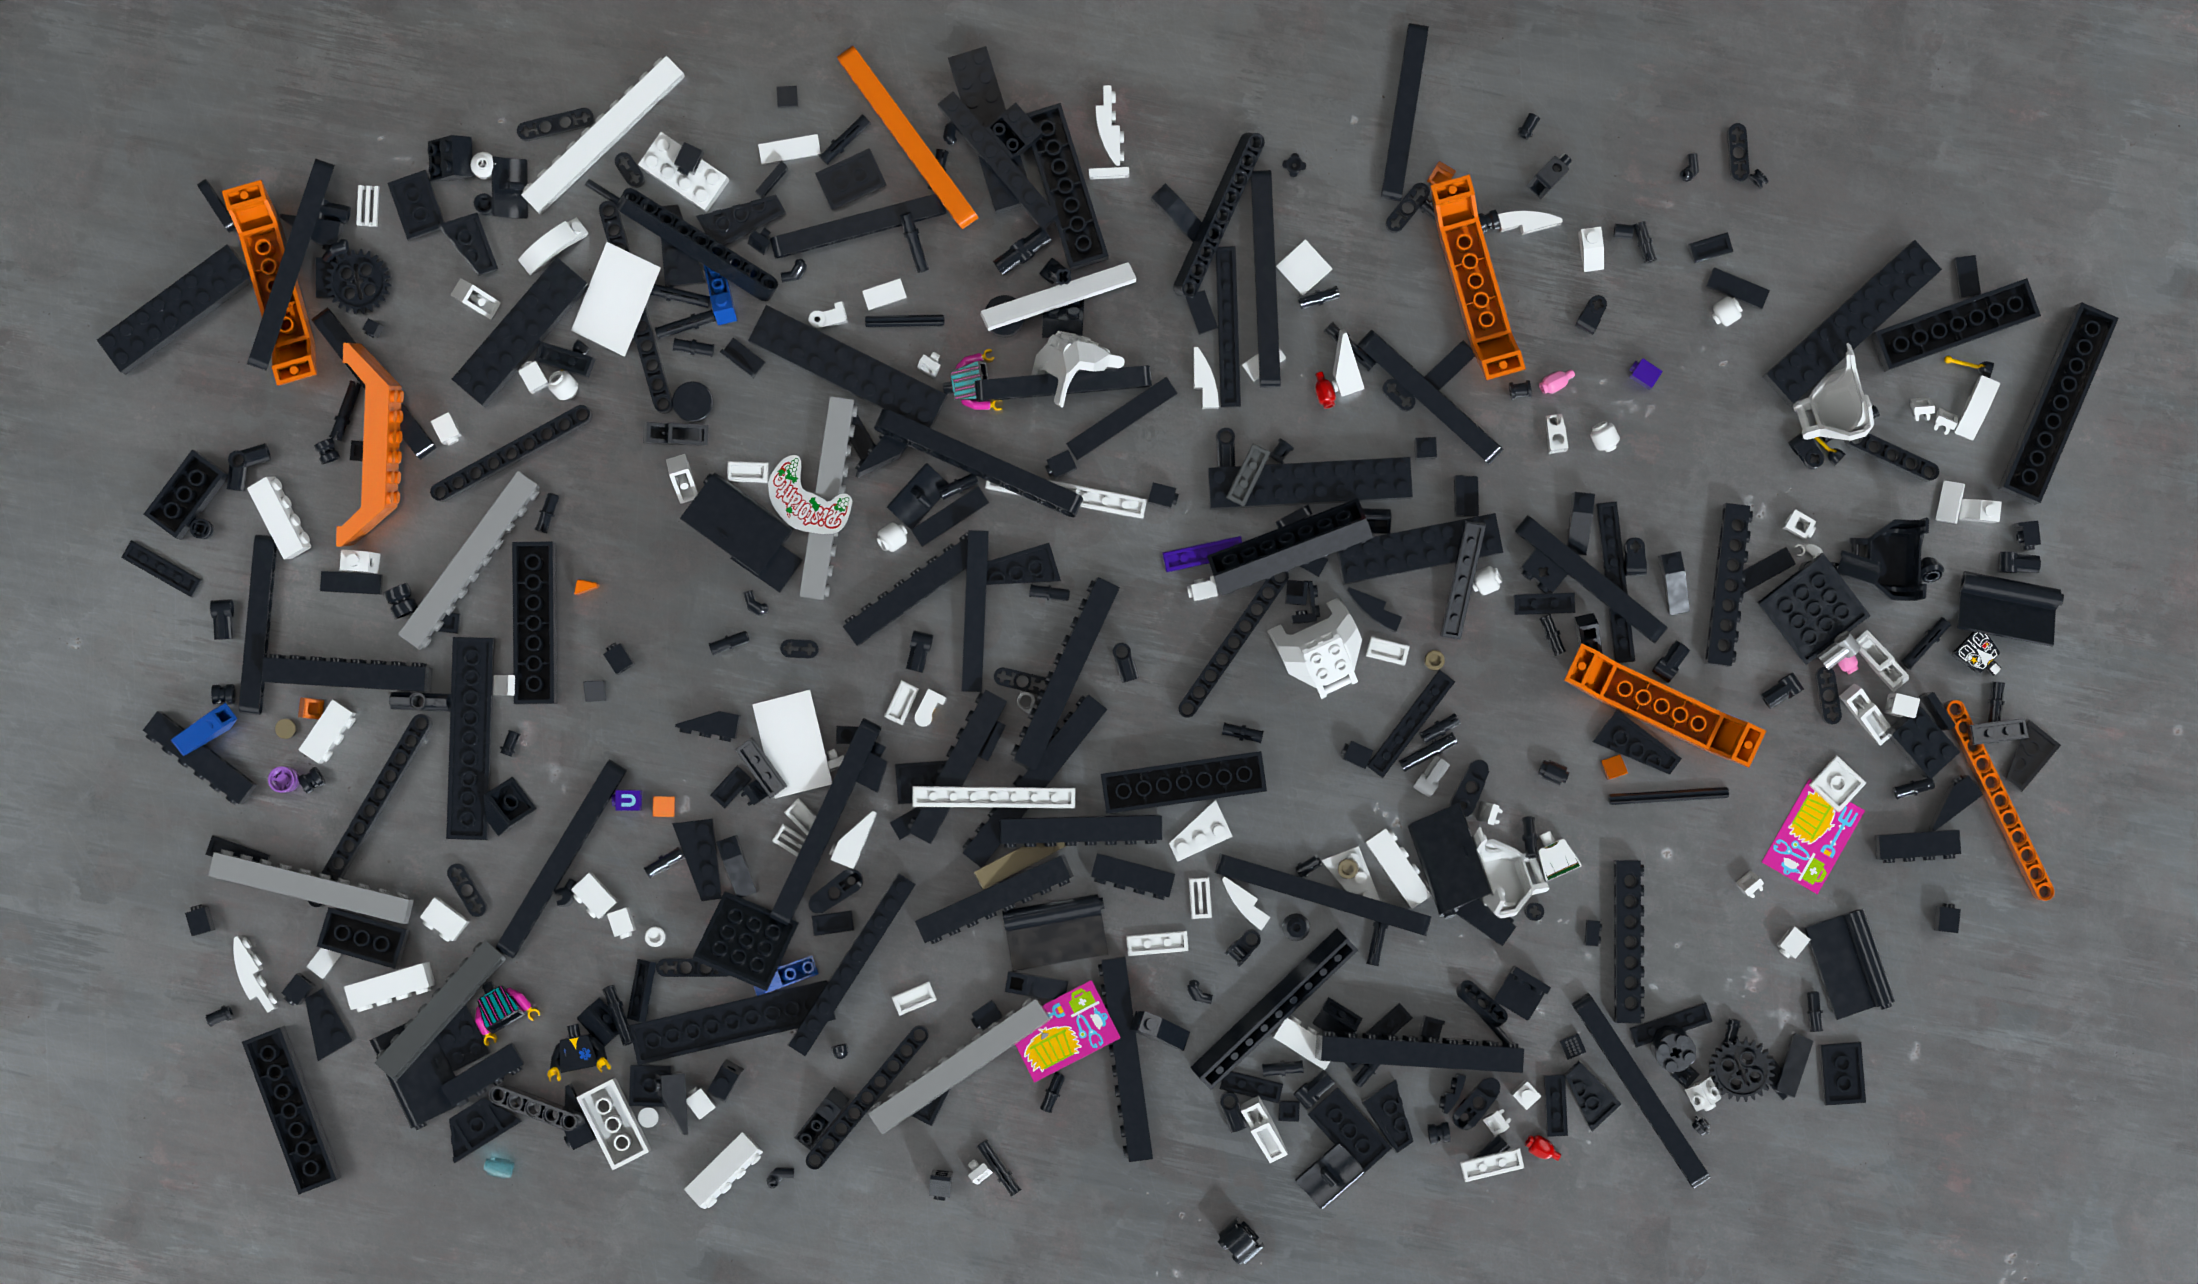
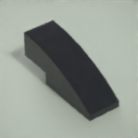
M646 422L643 427V443L707 446L708 425Z
M1351 587L1347 588V594L1364 614L1382 627L1392 632H1397L1402 616L1384 610L1386 601Z

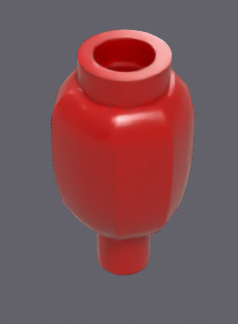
M1318 372L1315 374L1317 378L1315 392L1318 402L1323 405L1324 409L1334 407L1336 400L1334 388L1331 382L1325 379L1323 372Z
M1530 1135L1525 1142L1529 1152L1541 1159L1553 1158L1557 1161L1561 1157V1153L1555 1151L1554 1145L1540 1135L1534 1137Z

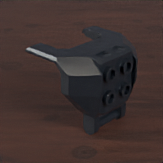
M1927 517L1920 520L1894 519L1868 538H1850L1851 553L1859 555L1860 545H1865V558L1881 563L1883 568L1876 586L1873 587L1886 598L1893 601H1919L1926 598L1927 584H1922L1921 548L1924 534L1929 533V519Z

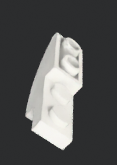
M1103 85V105L1096 106L1098 133L1108 158L1114 167H1120V163H1124V151H1120V143H1124V131H1120V125H1112V123H1116V111H1112V103H1116V92L1112 91L1111 85Z
M242 935L236 936L233 944L234 961L241 985L249 1000L258 997L267 1013L272 1012L278 1008L276 1004L278 1000L272 992H268L265 987L267 985L265 979L261 975H257L258 972L263 970L261 966L263 962L257 954L254 955L250 949L252 945L246 937L243 938Z

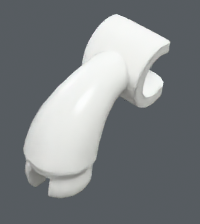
M1797 544L1793 547H1800L1802 549L1801 554L1795 555L1797 557L1804 555L1805 552H1809L1813 555L1814 559L1823 553L1821 548L1814 544Z

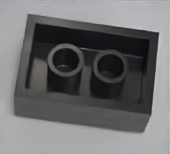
M1918 707L1915 718L1902 716L1885 732L1920 774L1928 779H1932L1960 753L1958 748L1922 707Z

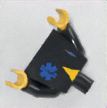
M579 1024L567 1026L569 1038L561 1039L560 1043L555 1046L551 1056L550 1070L547 1075L550 1082L553 1075H557V1080L560 1081V1072L565 1073L597 1066L602 1073V1066L606 1065L610 1070L611 1065L607 1061L605 1047L600 1041L590 1034L581 1035Z

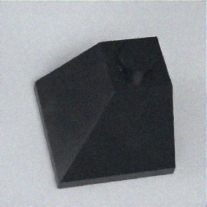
M513 777L483 796L486 821L498 837L537 809Z

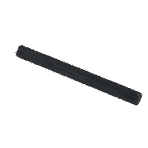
M1721 787L1610 794L1608 801L1609 805L1720 799L1729 797V789Z

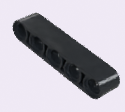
M1868 433L1865 437L1859 438L1858 444L1844 440V443L1849 448L1921 481L1929 482L1936 479L1939 475V468L1935 463ZM1870 442L1877 444L1876 452H1872L1869 449ZM1889 450L1894 451L1896 454L1894 461L1887 457ZM1908 458L1914 462L1913 469H1909L1906 466ZM1926 467H1929L1932 470V476L1930 478L1925 476L1924 469Z
M510 1085L495 1086L489 1091V1099L492 1103L560 1129L572 1131L581 1129L585 1124V1117L581 1112ZM500 1090H502L504 1094L503 1099H501L499 1095ZM518 1096L521 1099V1105L517 1103ZM536 1103L539 1105L538 1112L535 1110ZM553 1110L557 1112L556 1119L553 1117ZM571 1117L575 1119L574 1126L571 1124Z

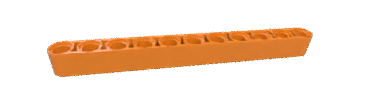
M851 46L837 56L843 68L959 227L963 230L977 220L978 216L856 48Z
M1959 700L1947 701L1944 707L1956 724L1951 730L2032 895L2037 900L2048 901L2052 899L2055 893L2054 887L1984 744L1976 745L1975 750L1970 751L1967 746L1969 742L1968 729L1964 733L1959 731V724L1961 722H1964L1966 726L1974 725L1964 704ZM1952 704L1958 707V712L1955 715L1950 712ZM1980 758L1985 763L1984 768L1981 770L1976 765L1977 760ZM1989 776L1994 781L1993 786L1990 788L1985 783ZM1997 795H2000L2003 800L2000 806H1997L1994 802ZM2006 813L2011 815V822L2009 824H2006L2003 820ZM2015 831L2020 834L2018 842H2014L2012 838ZM2025 849L2029 852L2027 860H2023L2021 857V853ZM2033 868L2038 870V876L2035 879L2030 875V871ZM2042 886H2045L2047 889V894L2044 897L2039 894V889Z

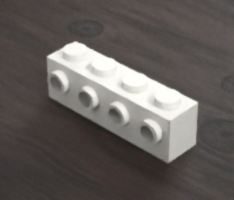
M275 476L265 477L247 488L283 559H293L312 547L310 538L303 531L300 525V518L291 508V501L285 496L279 479Z
M1384 828L1366 840L1365 843L1409 908L1413 909L1432 896L1429 892L1428 882L1426 880L1422 881L1418 876L1421 872L1414 863H1409L1407 860L1409 855L1404 847H1398L1395 842L1397 837L1393 831H1387Z
M742 1132L684 1190L699 1207L704 1209L710 1208L716 1203V1198L721 1193L724 1194L731 1188V1183L735 1179H740L746 1173L745 1169L750 1164L754 1165L759 1161L763 1151L747 1134Z

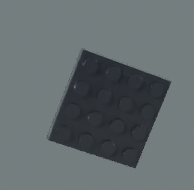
M1823 553L1757 602L1805 665L1832 645L1840 633L1852 631L1871 616Z
M724 891L692 960L768 991L799 922L791 920L787 926L770 918L771 910Z

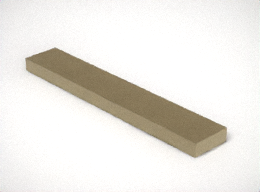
M1065 842L1057 843V846L1045 847L1044 843H1036V847L1022 846L973 873L982 890H985L1066 847Z

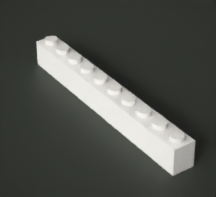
M667 56L659 58L653 64L654 68L649 73L647 71L643 73L639 78V82L635 86L631 85L624 92L625 96L621 100H615L610 105L611 109L606 114L602 113L597 117L595 125L591 128L587 127L581 133L582 137L577 142H571L566 148L567 151L562 156L558 155L552 161L553 165L548 170L546 168L537 175L538 179L533 184L530 182L524 187V193L521 194L522 197L540 215L685 77L684 73Z

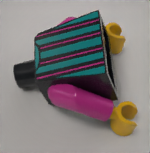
M986 349L983 354L977 353L964 357L956 365L955 370L950 372L951 381L943 383L944 393H954L955 400H961L963 405L974 410H989L990 408L995 411L1001 410L1002 408L995 407L994 403L996 401H976L974 381L989 379L986 362H992L995 357L987 358L985 354L991 353L992 350Z
M492 981L482 986L485 995L477 1000L479 1006L476 1008L475 1022L481 1034L485 1035L484 1044L486 1046L490 1045L487 1038H493L494 1043H496L497 1036L494 1033L526 1014L524 1011L528 1012V1018L534 1021L533 1017L530 1016L532 1011H536L540 1016L539 1009L532 1008V1004L522 993L512 988L506 989L502 985L496 988Z

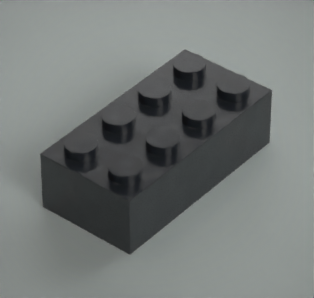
M191 450L143 515L174 538L182 540L190 529L191 523L200 516L228 479V474L198 451Z
M328 907L316 947L389 968L399 969L410 930Z

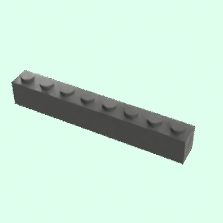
M486 940L483 943L479 942L474 947V953L460 963L458 971L451 973L445 980L446 984L432 994L431 1001L428 1004H423L418 1010L419 1014L404 1025V1031L400 1035H395L390 1041L391 1045L377 1055L375 1064L393 1080L397 1081L506 960Z

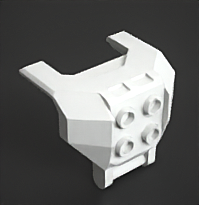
M1058 331L1049 338L1047 344L1036 354L1031 375H1041L1047 371L1057 377L1058 386L1054 403L1063 407L1068 386L1079 369L1104 371L1107 367L1121 368L1124 365V359L1119 355L1111 354L1107 348L1099 346L1097 342L1090 341L1091 339L1088 337Z
M1846 343L1845 368L1827 373L1814 388L1809 398L1798 400L1793 404L1794 411L1797 412L1803 429L1802 436L1804 439L1821 436L1851 441L1865 437L1874 426L1872 405L1869 396L1864 395L1856 369L1855 355L1849 343ZM1812 409L1816 425L1811 427L1805 412Z
M1340 597L1326 603L1332 613L1329 618L1302 631L1289 635L1285 633L1281 624L1267 631L1282 658L1288 674L1315 687L1321 699L1327 697L1326 694L1341 687L1358 682L1354 670L1362 638L1351 614Z
M1481 827L1478 828L1473 840L1493 892L1482 897L1484 905L1488 906L1499 918L1515 916L1532 895L1549 890L1548 883L1544 881L1537 860L1539 857L1528 859L1525 857L1526 853L1522 854L1517 849L1497 840H1487V836L1483 835ZM1530 862L1537 884H1532L1525 863Z

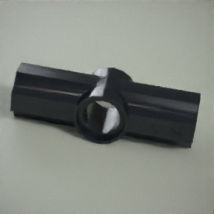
M1038 228L1026 238H1021L1011 245L1009 250L995 259L993 263L1004 276L1019 264H1024L1030 260L1038 250L1050 243L1052 239L1045 230L1042 231Z
M391 692L389 704L391 709L450 712L453 706V699L451 694ZM420 697H422L424 701L421 707L418 703Z

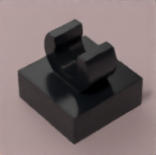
M766 228L761 233L754 230L749 236L747 244L764 255L770 246L771 241L768 239L771 232Z
M757 780L743 788L744 792L741 793L742 797L747 795L750 799V802L747 803L748 806L755 805L768 796Z
M1689 1066L1683 1071L1673 1072L1670 1076L1687 1089L1700 1074Z

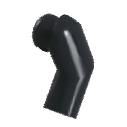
M949 122L944 128L943 139L948 145H953L957 141L955 137L956 128Z
M1697 153L1688 154L1689 165L1680 172V178L1685 182L1691 181L1699 173Z
M797 259L791 271L781 272L782 283L801 279L807 268L805 260Z
M753 590L743 592L747 609L758 616L768 612L769 608L766 603L761 604L755 601Z

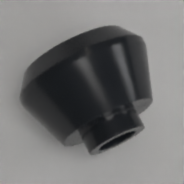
M1925 557L1921 560L1922 582L1932 583L1942 577L1944 567L1940 562L1931 557Z
M1294 913L1285 918L1282 930L1288 939L1300 941L1308 935L1310 924L1305 916Z

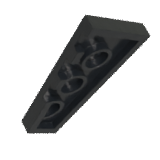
M1618 710L1614 712L1592 741L1668 775L1672 773L1682 759Z

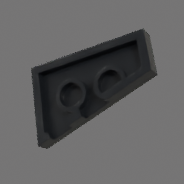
M478 213L439 224V228L478 276L498 270Z
M2030 720L2027 722L2029 738L2021 739L2006 780L2021 792H2023L2061 746V744Z
M324 988L305 998L318 1061L354 1041Z

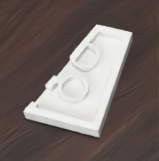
M1217 801L1212 802L1169 843L1177 862L1233 837Z
M1359 846L1321 860L1346 891L1380 901ZM1346 858L1354 859L1359 865L1358 874L1351 879H1345L1338 873L1339 863Z

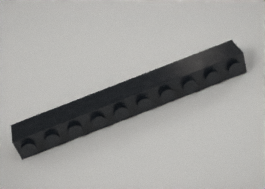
M1100 577L1096 578L1095 581L1091 580L1086 590L1089 592L1087 599H1082L1078 607L1081 612L1078 617L1074 616L1070 627L1073 629L1070 635L1066 634L1061 644L1064 646L1062 653H1057L1053 661L1055 668L1053 672L1049 671L1044 682L1047 685L1037 695L1036 700L1039 702L1036 709L1032 707L1028 715L1030 722L1027 727L1023 726L1019 737L1022 739L1019 745H1014L1010 754L1013 756L1011 761L1029 770H1036L1120 587Z
M1089 694L1087 697L1082 695L1075 704L1078 706L1074 713L1070 711L1063 719L1065 722L1064 726L1061 729L1057 727L1051 736L1053 739L1047 745L1036 770L1027 769L1028 771L1025 775H1019L1012 784L1015 787L1046 788L1107 709ZM993 807L987 815L990 819L986 824L981 822L975 830L977 833L973 840L969 838L962 846L965 849L963 854L982 868L1000 846L998 819L1022 818L1029 808Z
M899 873L896 875L787 1044L789 1047L803 1056L807 1055L916 885Z
M1338 928L1335 929L1190 1068L1212 1090L1345 964L1358 949Z
M1123 956L1101 959L1102 964H1098L1099 977H1104V984H1101L1102 997L1106 996L1107 1004L1104 1006L1121 1037L1114 1041L1113 1045H1109L1110 1057H1115L1116 1064L1112 1065L1113 1077L1118 1079V1085H1114L1115 1094L1121 1100V1105H1117L1118 1116L1119 1118L1123 1117L1124 1125L1120 1126L1121 1137H1126L1127 1144L1123 1146L1124 1158H1128L1129 1162L1153 1159L1137 1038L1136 1033L1130 1031L1134 1016L1126 958Z

